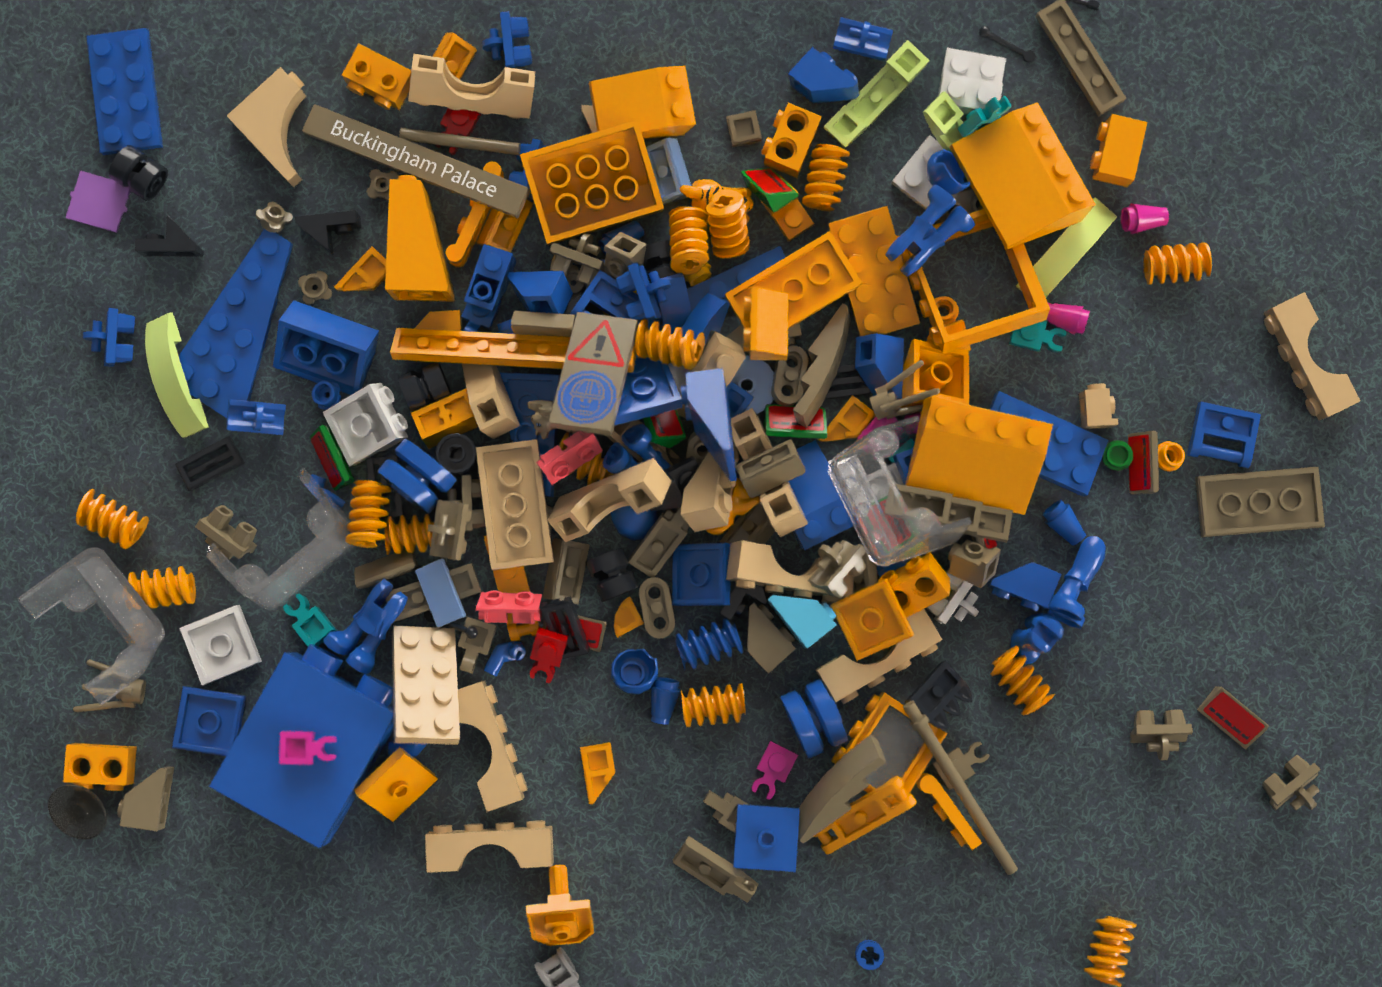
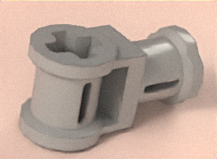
M562 947L556 950L557 953L545 962L534 964L539 977L546 987H580L577 982L579 975Z

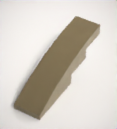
M843 303L808 349L812 365L801 378L805 394L793 409L796 422L805 428L808 427L824 402L836 377L846 347L850 315L848 306Z
M891 483L886 515L947 531L1007 543L1013 510L986 506L980 501L952 497L953 494Z
M871 734L846 753L821 778L799 807L798 838L800 842L805 843L850 811L849 800L869 786L866 777L886 763L878 740Z

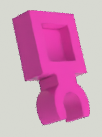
M281 731L279 764L311 765L314 764V755H317L324 761L336 759V754L325 753L324 745L327 742H337V738L326 736L318 741H314L315 732Z
M770 741L757 766V769L764 772V774L753 782L752 791L756 792L760 784H767L769 792L766 798L770 800L775 794V780L778 779L785 783L798 755Z

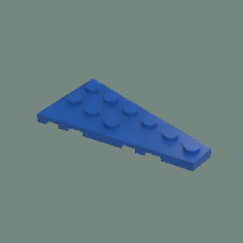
M265 229L179 354L190 395L200 399L201 402L226 418L229 399L250 401L252 386L260 365L270 329L271 318L276 308L278 293L293 247L291 242L279 234Z

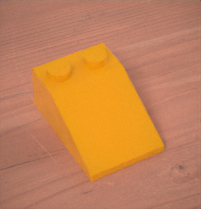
M685 66L656 67L589 82L597 131L638 119L643 139L685 135L696 125Z

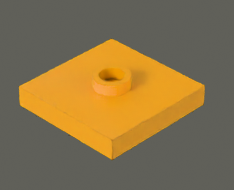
M887 578L830 604L857 661L914 635Z
M399 747L354 792L361 800L394 822L438 778L430 769Z

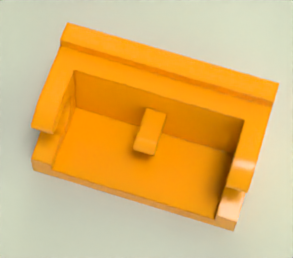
M467 388L411 413L421 439L429 449L437 446L441 439L449 434H464L478 427L469 404Z

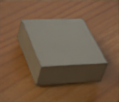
M756 110L726 116L732 147L762 141Z

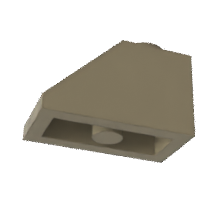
M166 766L158 769L125 794L124 799H121L117 812L118 817L121 818L120 826L159 831L165 828L174 767Z

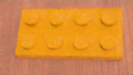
M888 206L828 223L830 232L862 281L861 286L848 293L859 336L875 333L887 334L920 324L908 278L900 271L904 265L902 256L899 255L892 262L885 256L890 245L897 239Z
M829 231L727 292L725 298L730 303L731 308L743 327L750 328V321H744V296H750L751 287L788 293L789 329L861 286L862 281Z

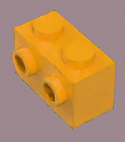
M358 44L342 73V77L348 84L347 88L355 94L363 96L364 93L375 97L373 101L377 105L387 110L391 106L400 110L409 93L411 70Z
M1111 114L1106 122H1101L1097 133V140L1101 141L1099 151H1094L1090 164V169H1094L1093 180L1128 187L1135 180L1148 122Z

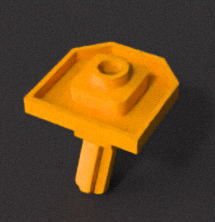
M565 865L549 867L550 895H548V904L526 906L531 937L533 940L548 946L581 943L594 934L590 901H572L568 888L567 867Z

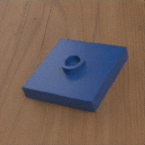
M730 543L678 545L673 552L672 606L730 605V580H726Z
M183 686L172 748L227 756L240 733L246 696Z
M737 804L733 868L796 872L800 808Z

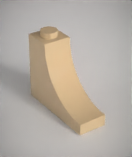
M280 67L234 108L227 117L294 188L302 179L294 169L288 154L287 133L292 115L299 104L306 98V95L301 89L304 86L303 82L292 71L287 74Z

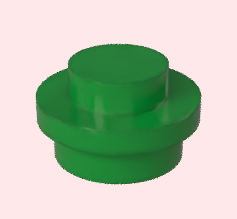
M1112 441L1106 445L1102 456L1103 463L1111 470H1124L1133 460V451L1124 441Z

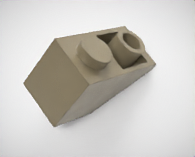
M753 603L748 607L746 651L769 674L796 649L791 644L795 639L783 626L779 630L771 622L774 616L763 604L757 607Z

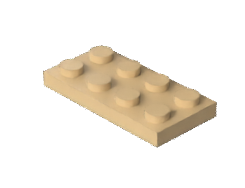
M538 440L476 447L491 570L554 562L549 522L547 521L548 513L543 475L536 463L540 460Z
M393 626L394 743L458 745L460 730L455 629Z

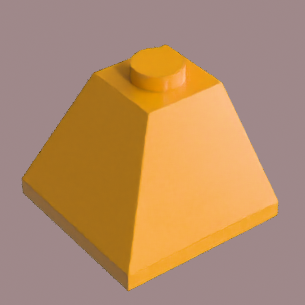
M913 339L903 365V371L919 360H922L924 365L903 380L902 399L939 388L940 393L931 397L969 405V351L956 349L942 354L939 344L934 345L931 342ZM924 399L901 406V408L923 405Z

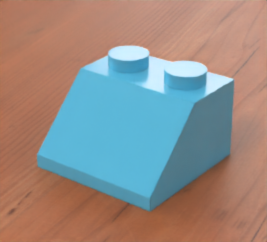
M776 595L766 599L767 603L803 648L808 649L837 625L833 621L836 614L826 602L820 604L817 600Z

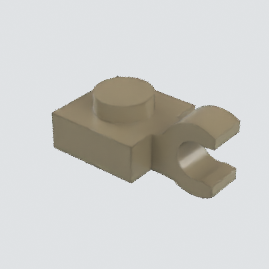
M467 617L464 626L467 628L475 627L478 630V635L476 638L470 639L466 636V633H461L458 647L464 648L466 651L459 670L473 674L479 653L488 656L497 626Z

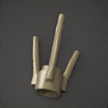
M922 360L907 368L887 384L875 388L877 395L870 397V402L878 420L921 412L923 405L901 408V406L940 393V389L935 388L898 400L894 391L888 393L891 388L923 366L924 362Z
M87 660V665L124 678V681L119 680L117 686L83 684L82 689L94 692L116 693V698L121 700L73 707L74 712L120 707L135 708L136 704L143 703L146 681L139 679L140 674L128 673L100 662Z

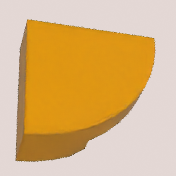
M631 597L626 598L620 604L614 617V631L617 638L644 624Z

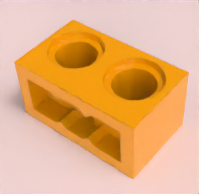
M791 103L787 104L785 111L779 109L773 123V127L777 128L773 139L767 137L761 154L765 155L764 165L797 178L820 125L822 116ZM796 120L801 122L804 128L801 131L795 132L790 130L787 124L790 121ZM779 148H787L791 151L792 156L788 159H781L777 156L776 151Z
M931 552L922 557L916 556L910 559L905 566L895 571L889 570L878 579V582L886 578L888 579L906 618L950 596L951 579Z
M85 743L67 744L63 782L74 783L73 788L93 789V784L105 785L104 790L123 791L124 786L134 784L137 746ZM83 758L87 759L90 763V771L87 775L80 770V762ZM113 760L118 761L121 765L119 776H115L110 770Z

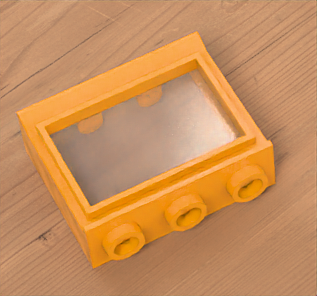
M881 692L879 696L874 694L865 707L868 714L862 722L857 720L848 733V736L852 739L846 748L842 746L838 748L831 762L836 764L846 753L871 734L878 740L886 763L866 777L869 786L864 791L869 793L898 775L904 782L903 788L909 794L933 755L919 732L912 729L910 725L911 719L904 710V705L885 692ZM928 723L941 744L947 733ZM893 794L886 797L891 805L897 802Z

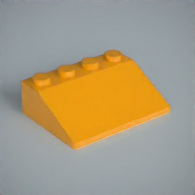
M1038 102L1002 116L951 144L949 147L968 182L971 183L974 193L1006 250L1079 223L1096 205Z
M638 119L520 154L547 245L664 210Z
M926 398L922 407L905 485L953 494L952 497L980 501L986 506L1013 510V513L1025 515L1046 457L1053 424L941 398Z

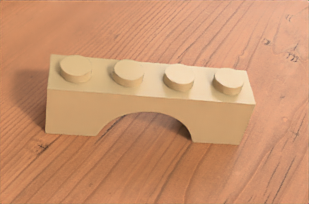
M413 54L408 102H415L422 106H443L451 110H472L481 114L507 115L514 119H530L535 71L505 67L501 74L490 82L470 84L455 77L448 69L444 58Z
M1305 292L1264 312L1266 316L1264 319L1265 326L1270 334H1275L1280 344L1278 351L1285 362L1289 361L1294 371L1292 379L1299 389H1303L1307 397L1305 401L1306 407L1311 415L1321 420L1360 402L1347 374L1326 372L1312 360L1308 350V336L1310 330L1319 319Z
M753 408L731 418L733 441L744 461L773 448ZM789 481L760 494V500L767 516L780 537L808 524Z
M652 458L560 496L547 521L561 538L568 542L588 534L600 520L621 507L631 506L635 513L639 514L661 505L671 480L656 460Z
M742 540L731 543L726 580L736 581V587L755 589V585L764 586L765 592L783 594L784 590L793 591V597L812 599V595L821 596L822 602L833 603L852 594L854 576L847 574L843 580L848 585V590L841 598L833 597L825 590L813 587L808 581L818 570L817 564L822 558H816L807 572L801 576H796L780 567L775 560L770 545Z
M925 609L907 617L914 633L913 637L892 645L887 655L877 662L860 664L852 661L844 654H840L815 669L834 702L841 700L845 704L859 695L857 690L861 687L868 685L869 688H872L885 680L883 675L894 669L896 673L900 672L912 664L910 661L912 657L919 653L922 657H925L938 649L936 643L943 639Z
M481 681L458 689L459 723L469 724L481 730L491 745L492 760L486 774L477 782L486 811L488 812L522 800L525 797L523 792L528 789L523 774H517L513 762L518 761L512 743L506 744L503 733L508 730L503 715L496 714L493 704L498 701L492 685L487 686L485 681Z
M545 821L526 822V827L515 828L514 822L495 823L494 829H483V824L481 823L464 825V830H452V825L433 826V831L425 834L427 872L458 871L462 867L465 857L472 849L486 844L499 845L510 851L516 858L520 868L552 867L554 864L552 826H545Z

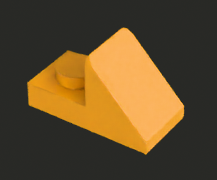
M798 197L774 213L763 203L788 242L814 226V222L799 202Z

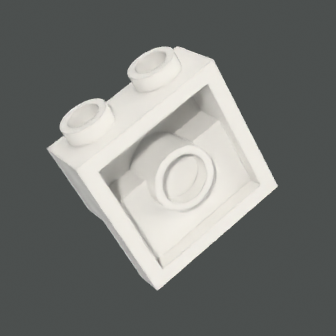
M947 48L938 96L945 91L965 114H969L977 108L984 109L986 103L993 97H996L999 101L1003 87L1002 79L1006 58Z
M382 383L369 384L323 412L349 466H355L372 455L389 449L404 438H408L405 431L408 428L407 421L403 415L396 413L392 405L394 395Z

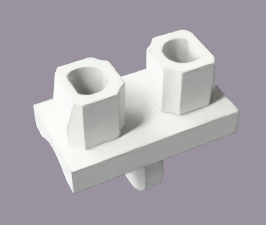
M948 569L946 573L951 579L950 589L953 591L947 600L944 598L927 607L935 615L933 619L940 624H946L958 606L960 608L954 617L962 622L967 613L974 617L979 613L973 607V604L978 599L976 594L971 592L966 600H963L972 584L949 574Z

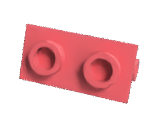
M577 431L563 441L567 447L564 451L557 445L545 454L540 455L541 459L536 463L541 471L544 472L551 485L567 477L569 473L592 460L603 451L594 433Z
M496 590L481 592L476 611H479V620H484L485 623H507L508 613H512L513 623L535 624V621H541L542 617L541 609H539L542 594H533L528 591L519 593H502Z

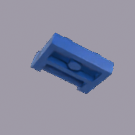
M599 270L570 314L575 315V317L577 312L592 314L586 310L589 303H592L612 317L630 319L626 305L640 299L635 292L622 294L617 281Z
M1199 402L1187 455L1192 457L1202 455L1238 463L1239 467L1249 468L1253 458L1261 414ZM1207 435L1243 443L1241 451L1203 444V437Z

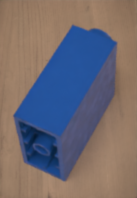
M310 643L304 655L298 652L284 653L209 787L314 846L321 848L332 841L357 796L354 790L367 778L394 730V706L390 704L393 700V687L368 674L363 675L358 686L336 674L343 662L342 659ZM280 732H315L314 741H318L326 736H334L337 738V742H327L324 745V751L327 754H336V759L324 761L317 755H314V764L311 765L279 764Z

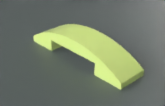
M907 40L889 58L886 65L859 92V96L851 100L847 105H844L827 122L824 129L846 148L887 109L930 60Z
M943 91L923 111V114L941 147L952 152L949 148L951 144L963 138L958 127L964 123L960 119L964 113L950 96Z
M1096 197L1093 199L1096 205L1081 222L1069 226L1033 266L1045 297L1050 294L1117 218ZM1018 283V284L1016 285V287H1017L1020 291H1022L1021 288H1020V285H1019V283Z
M167 313L146 323V356L151 379L160 403L182 438L209 428L200 399L191 398L175 344L182 342L173 313Z

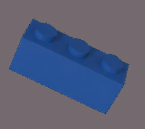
M293 300L278 322L273 367L316 383L326 380L330 383L336 382L340 386L341 392L352 395L363 387L376 352L379 331Z

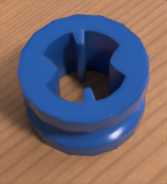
M864 940L857 946L855 957L862 968L874 970L883 963L884 952L876 941ZM866 947H873V951L878 954L876 960L872 958V963H866L865 957L861 956L863 950L867 952Z

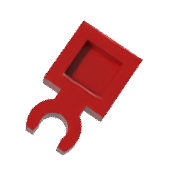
M448 108L440 122V125L446 128V131L442 133L469 137L481 113L472 110H451ZM450 147L449 154L454 155L458 147Z
M538 628L530 659L536 660L531 668L530 678L534 679L537 671L541 670L547 674L546 683L552 681L555 667H560L568 636Z

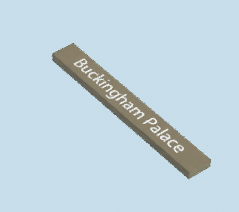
M315 104L302 129V132L310 137L404 174L415 176L419 180L515 218H519L530 193L528 187Z

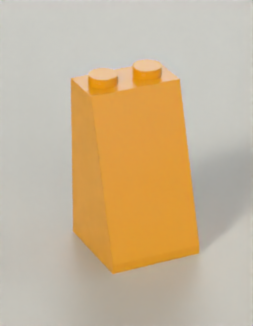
M400 175L398 179H390L385 290L394 300L454 302L455 295L427 190L421 180H417L415 176Z

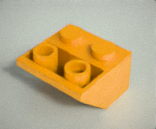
M751 287L750 296H744V321H750V328H744L743 352H750L749 360L787 361L788 293Z

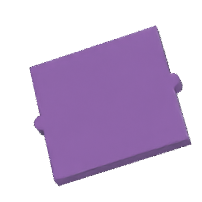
M80 171L75 189L70 192L72 199L66 218L117 233L123 213L127 212L126 203L130 193V186L123 187L114 180Z

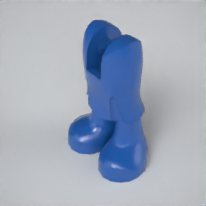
M934 185L927 193L930 201L927 209L920 217L916 216L913 224L890 245L885 254L891 262L901 255L906 248L913 254L900 269L906 277L920 269L928 258L938 248L944 246L945 241L958 231L967 233L975 226L972 217L961 206H956L937 229L932 226L957 203L954 197L938 185Z
M638 424L629 428L621 436L622 442L643 458L640 463L654 458L663 470L671 467L663 458L661 452L656 451L650 445L652 434L644 424ZM616 442L608 449L603 460V467L610 473L616 474L640 463L620 443Z
M1089 536L1082 542L1072 568L1064 576V583L1048 605V613L1070 627L1081 629L1085 622V609L1077 602L1081 591H1088L1092 579L1100 570L1104 561L1106 548L1101 538Z
M386 579L381 580L374 586L362 608L353 615L354 620L344 631H330L323 640L325 645L332 651L341 655H349L346 659L347 663L363 674H369L375 666V653L382 639L385 640L388 629L401 614L408 600L404 593L398 592L388 601L384 608L381 607L393 588V584ZM364 632L368 633L364 641L356 648Z
M1036 613L1028 616L1024 622L1028 630L1016 629L1011 635L1010 648L1016 645L1019 647L1015 657L1025 655L1027 658L1025 664H1032L1037 661L1040 653L1049 652L1053 645L1063 636L1062 625L1049 613Z

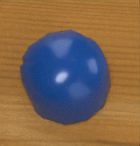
M942 149L929 158L927 163V179L932 186L938 185L950 195H953L971 185L970 182H964L966 176L952 152Z
M625 506L611 512V519L621 536L636 541L645 537L658 519V512L650 511L649 509L636 514L631 506Z
M627 649L617 654L611 664V678L615 685L625 693L641 694L649 690L657 679L658 661L645 649Z

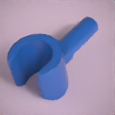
M312 474L307 483L308 489L328 498L342 508L346 501L331 491L324 489L327 479Z

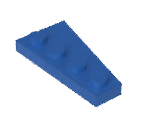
M500 373L520 424L519 427L510 431L511 440L513 442L537 439L540 455L545 454L557 446L558 429L551 430L546 439H542L541 434L536 436V430L531 421V416L535 414V411L527 407V402L533 400H549L554 402L560 375ZM542 472L545 497H553L554 484L551 485L544 472Z

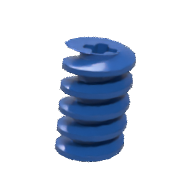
M727 618L723 619L721 629L715 622H711L709 633L704 626H699V636H696L691 629L688 630L687 640H684L680 633L676 634V644L684 669H686V662L693 669H696L697 659L699 658L705 666L708 665L709 655H712L718 662L721 660V651H724L730 658L732 657L733 647L740 654L744 653L735 623L732 625Z

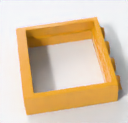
M984 209L969 213L975 223V226L969 232L958 231L946 241L993 227ZM943 222L932 226L937 229ZM1024 243L1007 249L1006 253L1029 310L951 335L947 334L922 266L915 273L909 275L913 291L918 290L922 299L919 301L921 313L924 318L929 317L932 325L929 328L932 342L934 345L939 344L942 354L1047 320L1050 307ZM907 248L901 254L903 263L905 264L913 256Z

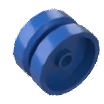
M404 438L395 449V453L407 466L403 468L395 461L387 459L377 473L391 484L390 487L411 504L415 503L430 514L436 507L437 500L439 499L427 486L431 484L441 492H448L457 479L422 449Z
M820 679L805 685V694L810 704L808 706L805 705L802 697L795 690L780 697L808 759L823 753L824 746L819 736L820 732H823L827 742L832 747L848 741L839 710Z

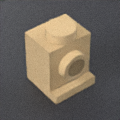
M1106 384L1087 385V390L1079 393L1082 428H1112L1118 425V418L1112 419L1111 415L1115 413L1114 396H1110V390L1106 388Z

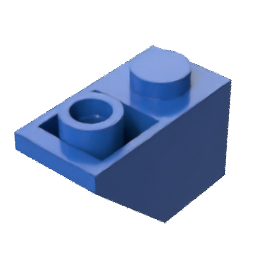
M813 47L788 73L791 86L812 103L853 100L859 96L858 79L847 69L841 70L835 65L834 59L824 51L819 53Z
M483 244L464 299L465 303L494 312L507 290L509 284L507 276L509 272H513L517 261L513 253Z
M563 271L509 272L507 276L518 300L529 312L564 314L573 295Z
M878 333L856 337L855 368L873 396L877 395L875 388L887 384L903 372V338ZM903 381L891 388L888 393L894 391L897 398L902 399Z
M1031 562L990 579L986 586L993 588V595L1006 600L1013 596L1022 600L1020 603L1022 607L1037 612L1039 607L1042 609L1048 608L1061 573Z

